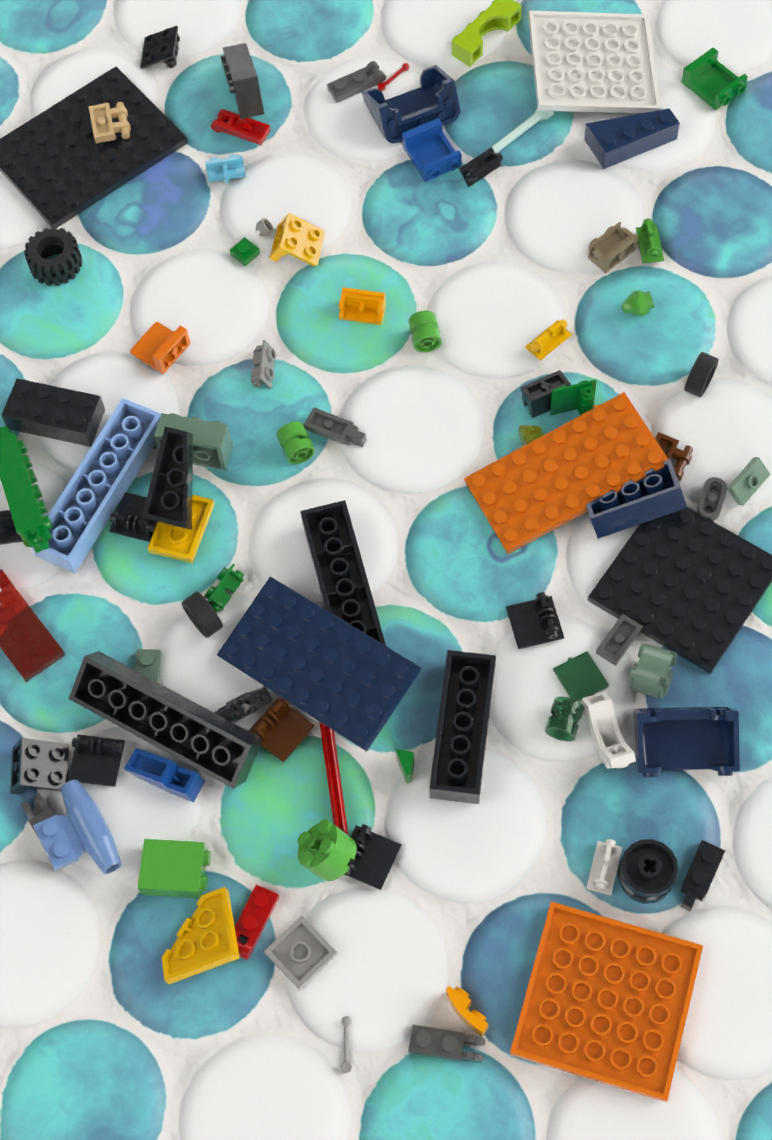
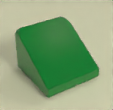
M396 749V759L405 782L410 783L415 764V755L410 751Z

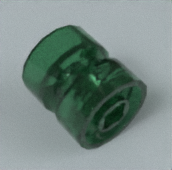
M555 697L550 712L552 715L548 717L545 733L557 740L574 741L579 728L577 723L582 718L584 705L569 697Z

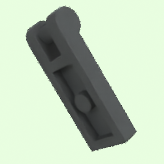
M371 61L366 67L328 83L327 90L336 103L377 86L379 83H383L386 80V75L382 70H379L380 67L376 61Z

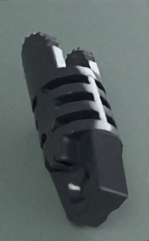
M264 686L226 702L225 706L217 711L215 710L214 713L231 722H237L261 709L272 701V698Z

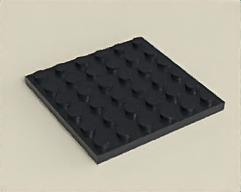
M688 507L639 524L589 594L587 601L617 619L622 614L626 615L643 626L642 634L711 674L771 585L772 555L712 520L703 518L699 513Z

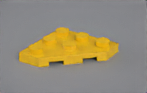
M226 887L201 895L196 903L197 909L191 918L187 917L176 934L178 938L170 950L167 949L163 954L164 981L168 984L239 959L230 895Z

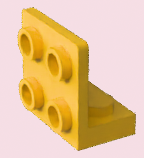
M288 213L277 224L269 259L277 262L282 256L285 257L289 254L315 267L319 261L325 231Z

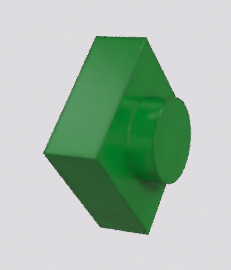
M244 237L230 249V255L246 266L260 255V249Z

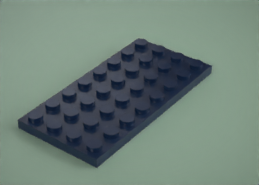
M271 576L217 653V656L366 752L421 671L417 664Z

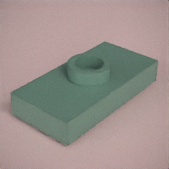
M753 457L727 487V490L738 505L744 506L770 476V472L759 457Z

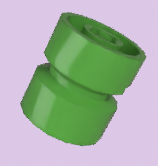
M419 311L411 315L408 322L410 332L413 335L414 349L418 352H431L440 347L442 340L435 313Z
M298 421L290 422L278 430L276 434L281 447L284 448V454L290 464H301L315 454V448L310 438H308V433L303 423Z

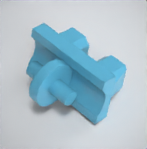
M233 154L228 158L222 159L214 157L209 158V161H205L209 182L225 180V183H230L229 179L246 177L242 155Z

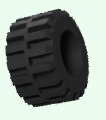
M52 227L49 230L44 228L42 232L37 231L34 237L31 236L28 239L29 243L25 244L26 250H24V255L32 276L41 284L45 282L48 286H51V284L59 286L62 282L66 284L69 279L73 280L76 277L75 273L79 274L83 263L77 241L71 232H66L63 228L57 230V227ZM60 254L56 258L47 259L51 255Z

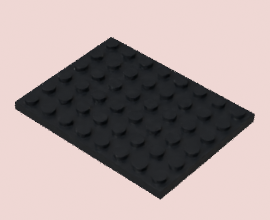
M115 66L0 138V172L51 227L58 228L186 145L188 140L138 87ZM123 102L128 112L127 121L131 127L130 137L123 139L121 133L118 132L115 133L116 140L95 143L89 106L109 103L111 109L116 108V103ZM117 118L112 119L113 123L119 122Z

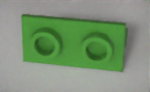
M650 218L644 219L641 227H636L642 263L662 262L664 257L657 225Z

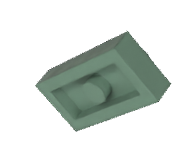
M137 649L135 671L159 683L161 650Z

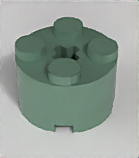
M641 644L638 651V657L640 658L638 665L633 664L630 672V678H632L630 689L663 699L672 681L671 665L676 666L677 653L649 644Z

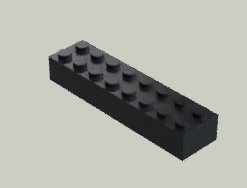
M343 500L300 511L325 610L386 646L346 501Z
M100 651L84 656L69 696V700L233 789L246 782L263 738Z

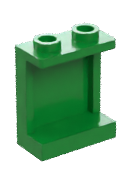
M712 47L684 67L681 82L714 110H718L720 107L726 106L735 96L741 95L746 90L748 76L743 74L737 77L717 60L719 51Z

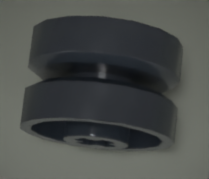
M653 839L637 841L631 844L624 852L618 871L619 884L624 893L632 900L643 904L656 903L664 899L672 890L678 873L677 859L673 851L662 842Z

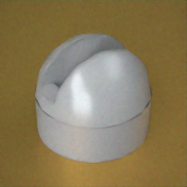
M262 218L257 222L255 230H259V236L266 237L274 232L273 225L267 218Z

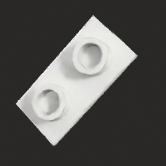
M606 839V842H597L586 887L587 890L612 895L623 848L616 846V841Z

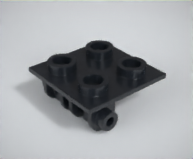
M177 25L155 34H150L144 38L141 69L162 61L169 68H173L177 64L176 56L178 55V44L180 41Z
M125 492L118 511L110 515V522L113 523L109 532L150 542L158 521L142 517L147 497Z
M545 592L538 593L535 600L506 606L518 650L565 639L552 596L546 595Z
M78 734L77 738L72 739V747L75 748L67 781L78 780L80 783L116 787L125 740Z
M362 824L361 827L356 825L351 834V838L356 843V856L354 860L351 858L347 866L350 868L344 875L381 890L402 844L371 832V828L367 825Z

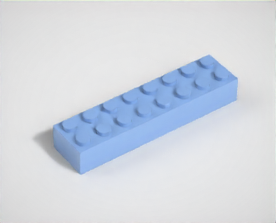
M121 399L48 514L53 528L50 529L52 539L49 540V548L39 553H36L33 547H31L36 557L76 574L109 521L111 513L117 508L124 493L128 490L156 445L154 435L160 420V413L127 399Z

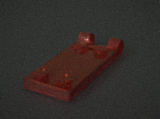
M0 569V589L2 590L0 592V648L25 682H28L66 654L11 583L4 571Z

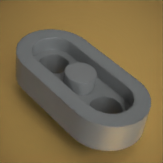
M712 477L704 483L697 507V513L703 518L714 521L720 516L727 492V485L724 480ZM711 490H716L718 493H712ZM709 509L712 513H707L705 510Z

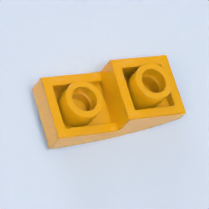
M448 986L446 997L455 1013L470 1029L483 1037L488 1029V1023L485 1021L486 1017L476 1010L468 1011L471 1006V999L468 998L469 994L459 987L453 989Z

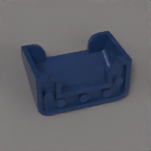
M437 65L429 67L421 73V87L385 100L383 93L379 89L374 88L362 92L367 109L383 137L389 143L401 142L402 133L437 118L440 119L443 126L458 119L460 105L455 80Z
M732 707L633 709L637 772L642 773V777H657L658 773L662 772V770L712 769L713 771H718L719 776H732L733 772L740 771L738 710Z

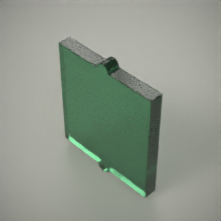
M588 651L574 658L569 657L566 662L553 668V672L574 705L581 702L582 698L592 696L609 687L608 682Z

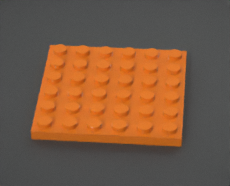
M551 901L510 1055L667 1102L703 945Z

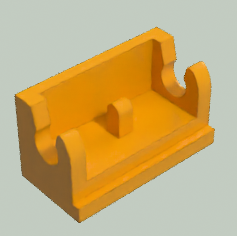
M343 287L339 302V319L382 325L386 308L385 293Z

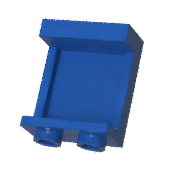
M439 118L402 133V147L424 182L435 179L444 173L454 171L462 166V154L459 150H454L444 135L443 124Z

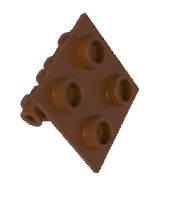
M276 698L249 731L263 738L261 746L284 763L315 725L289 707L287 700Z

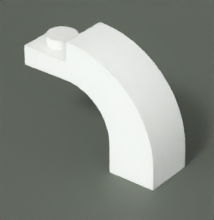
M606 692L582 698L587 723L596 749L607 769L624 768L629 763L636 762L633 750L623 739L618 727L612 699Z

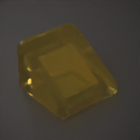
M520 425L518 428V434L523 446L543 436L542 430L538 425Z

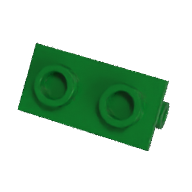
M232 564L228 569L224 567L217 576V579L220 581L216 587L211 585L204 595L217 613L220 610H224L232 597L225 590L228 589L234 594L243 582L244 574L239 570L235 572L232 570L235 564Z

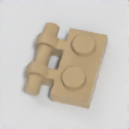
M123 102L116 103V108L111 109L109 103L89 106L95 143L116 140L115 133L118 132L121 133L123 139L130 137L131 127L127 121L128 112ZM117 118L119 122L113 123L112 119Z

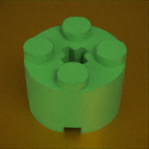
M327 819L320 821L308 831L302 832L297 839L299 844L297 856L300 864L326 881H334L343 876L350 868L347 866L351 858L354 860L356 856L355 841Z

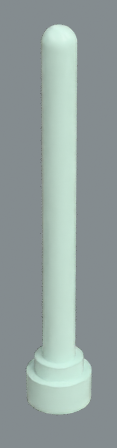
M536 110L534 115L493 145L494 152L498 153L538 121L548 120L554 115V111Z

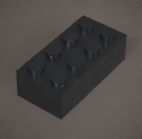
M16 378L1 416L9 430L91 447L103 418L105 407L99 395Z

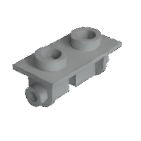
M263 340L262 345L256 346L253 352V365L259 367L252 368L250 381L254 387H260L261 384H265L271 389L272 380L274 379L276 352L274 348Z

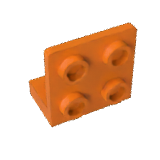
M155 322L131 348L130 353L164 375L191 344L188 331L181 325L175 331H172L161 323Z

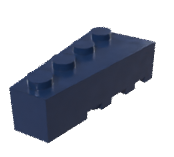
M670 108L586 123L584 140L603 169H606L677 140L680 122Z
M670 459L663 462L665 467L655 472L652 468L644 472L645 478L637 482H633L631 479L624 483L621 491L611 490L586 504L598 539L688 508Z

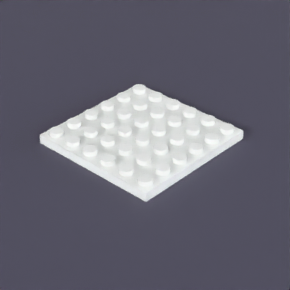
M529 11L528 21L538 111L645 113L661 110L648 14Z

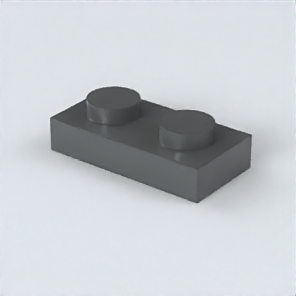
M622 614L596 649V654L616 666L641 633L643 626Z

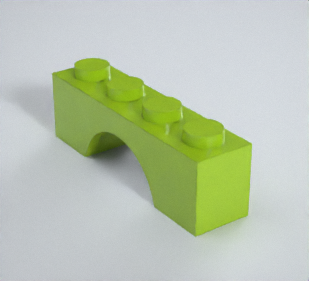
M494 0L485 11H482L472 23H469L459 35L452 39V56L471 67L483 56L482 36L493 30L509 31L521 20L522 5L514 0Z

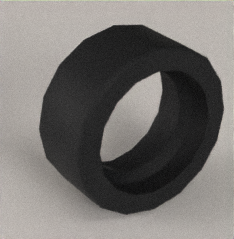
M701 352L689 373L684 391L702 397L713 378L719 359Z
M196 591L182 601L181 604L185 613L204 637L209 638L223 627L216 611L201 593Z

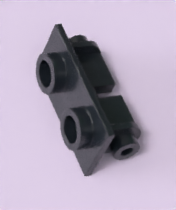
M491 147L460 167L459 170L467 186H472L499 168L503 156L499 152L495 153Z

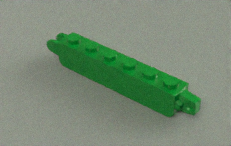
M3 426L0 427V480L18 535L21 536L26 547H33L35 552L39 553L49 548V540L52 539L50 529L53 528L49 516L44 514L48 510L43 499H39L43 495L38 484H34L38 480L33 469H30L33 465L28 454L25 455L28 450L23 439L19 441L15 433L11 434L9 428Z

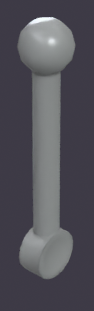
M344 1016L341 1019V1023L344 1025V1062L341 1065V1070L344 1073H349L352 1069L349 1063V1025L352 1020L349 1016Z

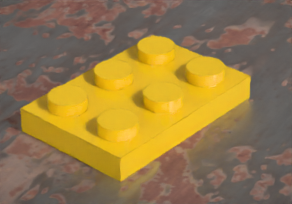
M192 495V530L158 522L147 548L148 552L193 564L215 505L214 500Z

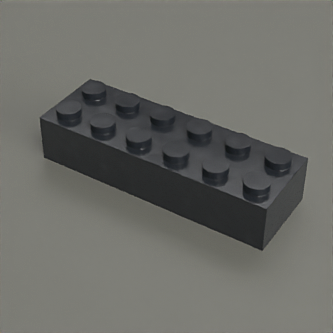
M447 650L429 786V796L431 799L479 804L496 655Z

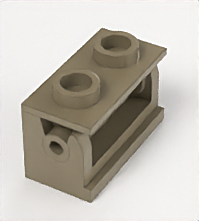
M618 222L615 226H610L602 236L590 242L588 246V259L606 274L637 249L638 236L625 227L621 228V222Z

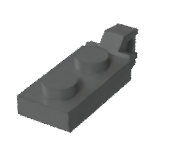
M317 408L312 409L304 423L307 431L343 445L350 446L352 443L353 445L363 447L367 441L366 433L358 431V427L353 422Z

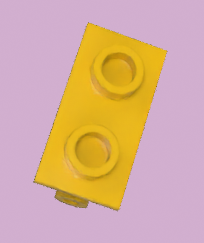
M564 319L557 320L527 344L525 348L541 361L572 336L566 329L568 326L567 322Z

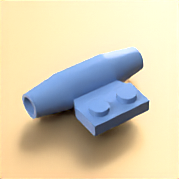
M71 780L65 783L60 788L68 815H54L33 825L54 870L57 871L78 861L86 851L103 874H110L121 867L122 863L113 835L98 806L78 780Z

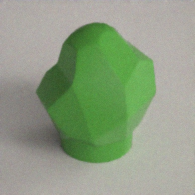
M638 290L633 291L626 298L621 308L624 313L644 316L650 312L649 309L655 308L649 291L643 293V291Z

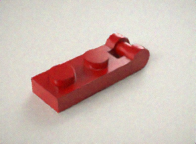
M221 109L218 112V118L213 120L210 125L211 129L217 133L224 132L259 145L263 144L271 131L268 124L251 118L240 119L239 114L225 109Z
M257 884L235 925L240 957L249 960L280 898L279 894ZM241 936L248 939L245 945L238 942Z

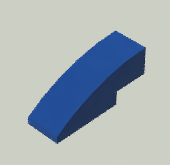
M135 748L124 767V770L193 803L205 783V780L197 772L180 767L172 760Z

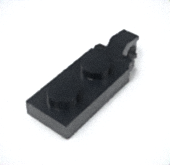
M701 840L681 886L680 892L686 894L681 908L691 911L696 899L702 902L703 898L706 897L726 850Z

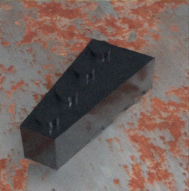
M242 43L223 47L224 55L220 56L222 67L224 68L230 92L234 93L240 119L263 115L264 108L258 76L247 44Z
M165 426L142 517L192 530L193 434Z

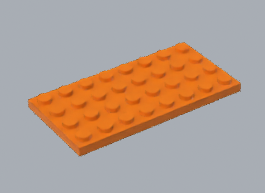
M625 392L472 473L465 477L464 481L508 555L588 512L587 503L611 490L621 491L624 483L631 479L633 482H637L645 478L644 472L652 468L656 472L665 467L663 462L668 460V458Z

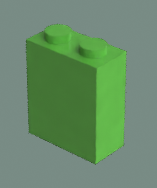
M144 839L138 890L141 895L200 898L203 891H207L208 876L205 875V868L210 866L211 851H208L205 842Z

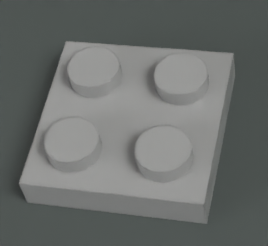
M300 916L264 951L265 955L299 991L338 955L337 951L303 916Z

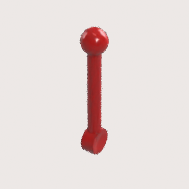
M403 63L401 69L384 83H379L377 88L381 92L385 91L386 86L403 71L409 70V64Z

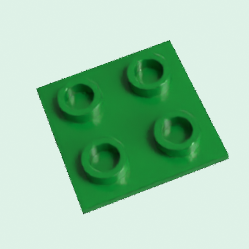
M596 379L591 381L584 380L578 384L560 386L553 389L550 415L578 409L579 415H582L593 409Z

